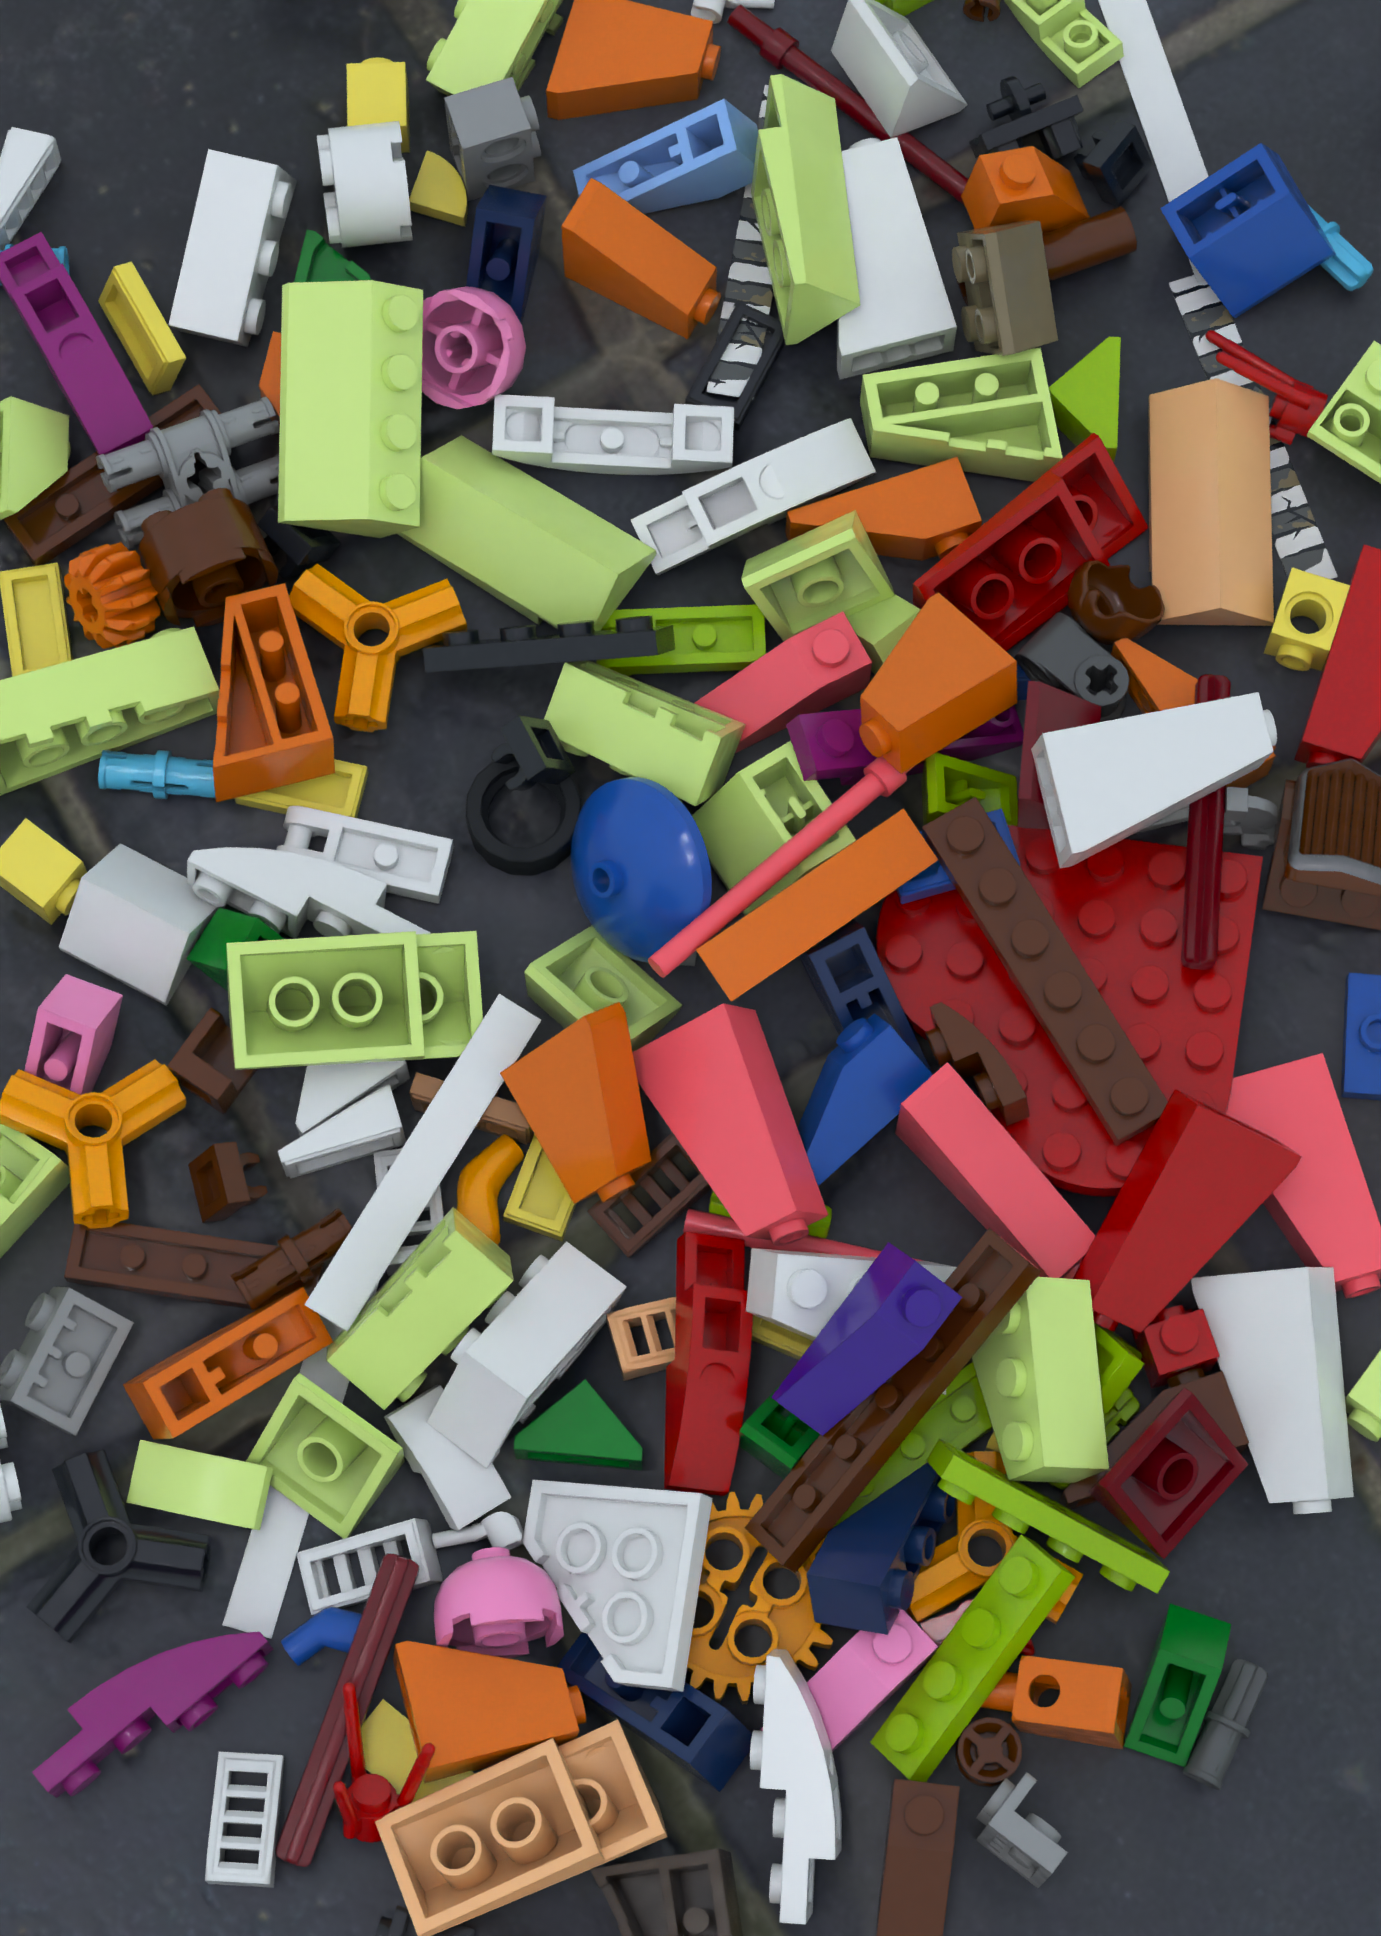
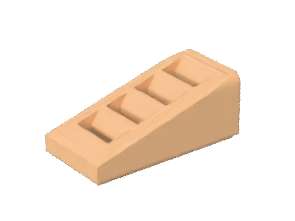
M676 1297L640 1304L606 1314L607 1325L623 1381L665 1370L666 1366L675 1360ZM666 1318L674 1348L662 1350L654 1322ZM642 1325L650 1353L638 1356L630 1328Z

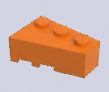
M285 583L226 597L220 691L217 704L216 744L213 757L216 803L334 774L333 735Z

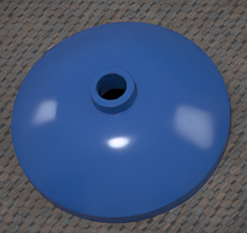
M641 777L617 779L600 786L590 795L578 815L571 843V871L577 897L588 920L609 945L631 959L648 962V958L710 907L712 877L703 837L695 820L683 803L667 788L652 780Z

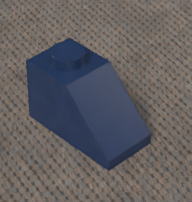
M489 185L476 207L466 286L494 292L512 307L522 324L540 250L547 196Z

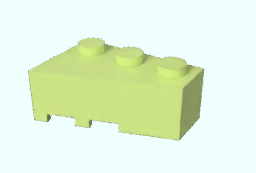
M458 0L454 11V17L457 18V21L447 40L441 38L432 49L427 61V70L430 73L426 81L439 92L450 96L513 77L517 91H519L535 66V60L532 59V56L545 31L554 36L563 23V17L556 14L563 0Z
M1041 347L1005 356L994 354L870 373L862 376L860 406L869 454L872 458L930 466L958 457L962 470L965 472L1035 482L1063 458Z
M591 661L564 663L544 717L545 720H549L566 752L587 757L589 754L610 764L609 767L622 775L641 777L657 782L667 788L677 798L694 806L711 798L723 787L746 725Z
M452 1207L361 1309L348 1332L343 1329L333 1340V1343L327 1347L326 1361L383 1410L396 1398L401 1402H405L415 1393L427 1377V1373L424 1370L441 1353L443 1355L450 1353L466 1335L470 1328L469 1325L486 1308L491 1307L514 1281L510 1256Z
M1037 1277L972 1356V1360L1008 1480L1075 1483L1109 1470L1090 1280Z

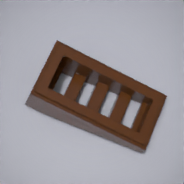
M673 1132L650 1152L652 1161L631 1174L636 1185L605 1203L600 1199L587 1211L628 1258L634 1256L712 1189ZM679 1152L699 1173L692 1181L672 1160ZM659 1169L680 1190L673 1199L652 1176ZM640 1185L661 1208L655 1216L633 1194V1191ZM621 1201L643 1225L636 1233L613 1210Z

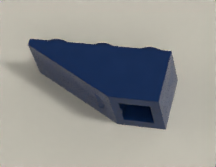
M928 1462L828 1532L807 1572L813 1615L816 1623L888 1635L900 1610L908 1609L913 1597L914 1582L922 1566L927 1567L930 1565L935 1552L936 1537L943 1523L949 1524L952 1521L957 1504L956 1498L937 1486L941 1477Z

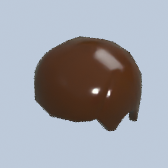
M1098 560L1087 561L1074 572L1067 596L1068 606L1073 618L1091 638L1105 645H1114V642L1123 638H1128L1134 642L1161 622L1165 607L1160 591L1155 585L1141 588L1136 587L1129 578L1131 569L1129 565L1106 566Z

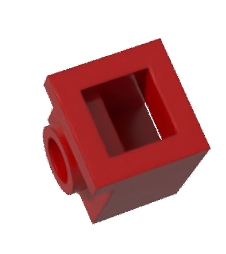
M1183 1305L1170 1307L1162 1310L1141 1333L1131 1329L1137 1349L1142 1354L1141 1360L1145 1363L1144 1369L1151 1389L1166 1385L1169 1378L1191 1369L1203 1368L1204 1372L1211 1371L1220 1357L1203 1308L1192 1311V1309L1185 1311Z

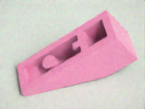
M900 1610L888 1635L860 1630L807 1682L819 1708L832 1752L918 1672L936 1652L938 1646L904 1610Z

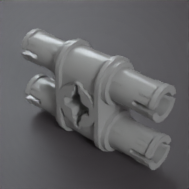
M266 396L259 398L258 401L218 414L215 410H202L199 417L162 430L158 427L151 428L150 432L145 434V441L105 455L96 456L98 468H104L105 472L100 473L109 493L155 475H159L163 480L165 486L163 497L124 511L114 512L116 524L123 527L118 529V532L128 549L135 547L144 537L141 524L147 517L164 510L174 512L186 505L198 502L199 498L210 490L217 488L230 489L235 499L241 500L247 505L278 494L279 453L272 458L238 470L231 466L229 459L231 448L270 434L279 433L278 421H271L270 417L276 416V413ZM195 459L207 466L199 471L200 481L198 486L187 479V477L195 474Z

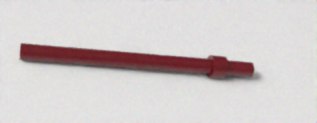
M739 5L734 9L727 23L761 49L759 55L778 70L785 67L809 87L835 98L836 107L877 139L881 141L891 139L864 98L798 48L799 41L781 27L774 30L743 5ZM908 132L896 136L904 160L964 205L961 195L968 182V178Z

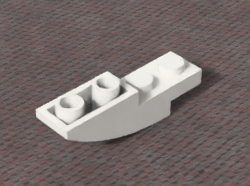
M849 418L775 448L682 491V495L631 519V522L640 541L656 550V556L652 560L651 565L655 574L659 576L762 525H770L785 518L787 511L818 502L877 472L852 419Z
M223 847L193 850L187 860V884L192 886L194 893L201 899L218 907L228 904L249 916L259 918L276 933L279 934L281 931L294 939L298 936L307 919L312 921L315 929L325 937L416 931V934H430L429 931L384 909L387 890L386 883L357 870L324 859L264 848Z
M773 1649L766 1656V1665H756L753 1701L754 1704L764 1705L763 1731L753 1730L750 1769L761 1770L760 1788L786 1790V1798L776 1797L774 1803L773 1837L784 1838L782 1864H772L769 1900L770 1903L780 1904L779 1923L806 1925L813 1914L815 1859L836 1860L842 1850V1813L838 1776L831 1744L819 1708L804 1676L787 1650Z

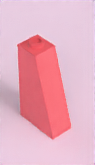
M723 1003L633 1051L638 1084L745 1237L772 1240L773 1245L776 1246L786 1245L809 1234L807 1226L828 1216L756 1010Z
M1323 1053L1233 1078L1226 1114L1279 1140L1302 1156L1296 1168L1263 1204L1306 1267H1333L1336 1292L1343 1290L1346 1299L1359 1297L1380 1289L1381 1225Z
M947 1062L901 1103L895 1134L986 1230L992 1229L1042 1271L1038 1277L1073 1279L1095 1238V1234Z

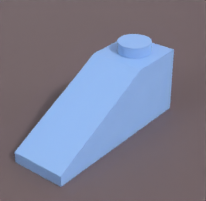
M722 99L573 170L578 194L580 196L590 178H593L643 214L718 199L752 183L758 137L757 124L727 100Z

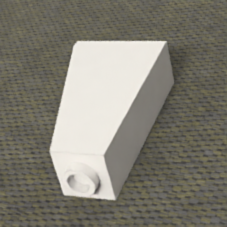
M895 137L883 141L877 138L860 140L851 145L848 150L842 151L860 306L837 319V372L840 380L953 351L957 330L898 138Z
M1259 692L1042 733L1031 751L1060 869L1071 867L1259 768L1274 752L1272 746H1275L1277 742V731L1273 715L1270 710H1263Z
M1301 1267L1192 1278V1292L1198 1308H1203L1220 1355L1217 1361L1221 1371H1223L1249 1441L1248 1446L1269 1503L1292 1502L1293 1514L1332 1512L1331 1499L1354 1497L1334 1268Z

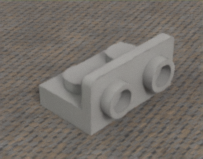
M53 1287L49 1294H40L26 1317L25 1326L30 1328L23 1344L19 1351L16 1349L11 1350L0 1366V1402L5 1405L15 1406L68 1435L76 1436L134 1322L70 1287Z
M1026 1772L1017 1785H1014L1005 1778L978 1814L976 1819L986 1827L976 1841L1035 1887L1039 1888L1053 1874L1068 1852L1057 1844L1061 1839V1835L1050 1824L1033 1813H1029L1024 1819L1015 1812L1037 1781Z

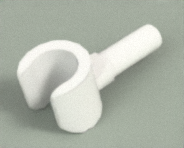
M694 0L691 16L713 21V24H716L722 20L724 7L735 9L737 6L743 5L745 8L773 9L775 0Z
M500 1511L484 1518L481 1523L472 1524V1526L463 1527L460 1530L453 1529L432 1533L434 1548L438 1549L477 1542L488 1537L492 1547L512 1550L523 1544L524 1531L517 1517Z

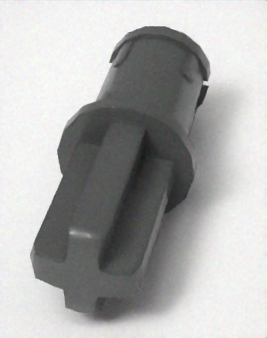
M1237 1659L1232 1663L1212 1710L1206 1711L1204 1716L1205 1726L1187 1766L1182 1771L1183 1774L1213 1789H1221L1222 1781L1241 1739H1249L1251 1732L1246 1727L1268 1680V1673L1263 1668L1242 1659Z

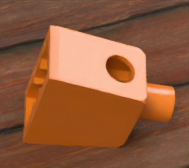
M1021 1656L1018 1673L1006 1672L981 1708L1012 1712V1722L1021 1732L1123 1750L1132 1684L1123 1668L1034 1656ZM1048 1689L1060 1690L1059 1698L1053 1705L1049 1707L1038 1706V1699L1044 1691Z

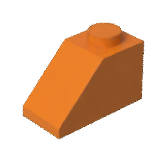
M1034 146L979 155L961 195L974 229L1032 220L1040 221L1042 234L1090 217L1071 172Z

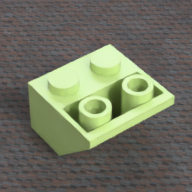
M1373 341L1307 433V437L1380 484L1381 344Z
M789 741L737 772L692 817L703 837L709 862L729 891L832 803L817 780L804 781L793 745ZM847 825L842 827L743 911L744 916L856 841Z

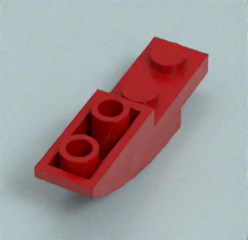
M685 1231L677 1239L675 1360L666 1366L664 1489L725 1496L729 1493L740 1441L739 1431L743 1423L752 1339L753 1314L746 1312L748 1291L744 1290V1239Z

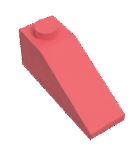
M842 611L788 638L694 703L746 724L735 752L737 753L787 728L786 724L798 714L817 713L865 689L870 683L872 661L845 613Z

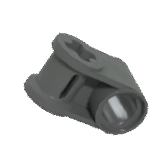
M1056 613L1014 656V659L1031 681L1043 682L1101 706L1100 722L1119 719L1123 714L1126 702L1125 695L1128 692L1129 685L1127 669L1119 660L1115 659L1091 639L1087 632L1069 616L1063 613ZM1106 687L1110 689L1111 693L1109 694L1108 692L1103 691V688ZM1090 688L1098 693L1096 695L1091 694L1089 692Z

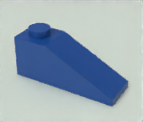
M875 1013L867 1020L865 1018L857 1019L840 1033L836 1040L838 1046L828 1054L798 1125V1131L818 1186L899 1114L901 1103L933 1075L891 1025Z

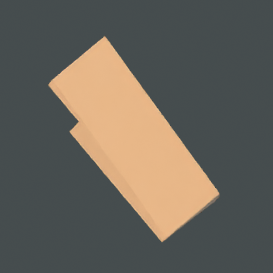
M1217 378L1150 394L1148 397L1149 572H1151L1152 585H1155L1160 591L1165 607L1161 622L1157 625L1273 626L1269 396Z
M618 1719L561 1746H558L555 1740L551 1738L386 1814L382 1819L375 1821L417 1936H432L668 1837L658 1800Z

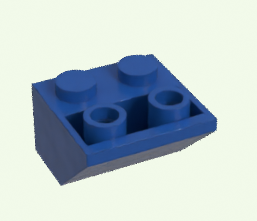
M1263 143L1250 149L1160 208L1190 261L1234 318L1245 313L1336 254L1281 157Z

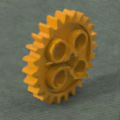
M729 1492L726 1510L717 1511L713 1502L711 1506L698 1597L704 1598L711 1604L714 1614L707 1625L701 1628H693L687 1670L692 1673L690 1685L697 1690L703 1686L705 1681L714 1683L715 1702L719 1703L725 1696L728 1686L737 1688L741 1703L747 1704L751 1686L754 1684L756 1665H766V1656L773 1649L787 1650L796 1664L799 1663L815 1671L819 1663L810 1651L811 1646L830 1649L833 1644L832 1638L820 1629L822 1623H816L814 1620L807 1580V1572L825 1540L824 1538L796 1573L793 1572L799 1580L800 1588L795 1595L788 1599L773 1598L763 1586V1579L768 1572L777 1568L788 1569L782 1566L767 1551V1555L750 1585L749 1599L755 1605L753 1607L741 1605L730 1625L729 1632L722 1646L717 1650L709 1646L715 1630L727 1611L728 1597L722 1591L724 1589L735 1591L739 1587L756 1548L762 1546L745 1529V1526L763 1506L761 1494L755 1495L749 1510L740 1509L735 1492ZM717 1540H730L739 1546L742 1552V1560L736 1567L730 1570H719L709 1564L705 1555L706 1550ZM756 1625L762 1627L771 1638V1647L760 1657L744 1656L735 1646V1635L745 1626Z

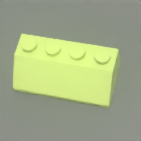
M374 280L296 282L282 285L278 523L375 538H383L420 527L423 290Z

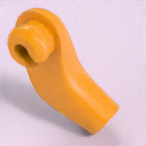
M506 1134L497 1138L462 1169L457 1184V1211L497 1245L500 1243L501 1238L498 1195L508 1177L524 1159V1153L519 1145Z

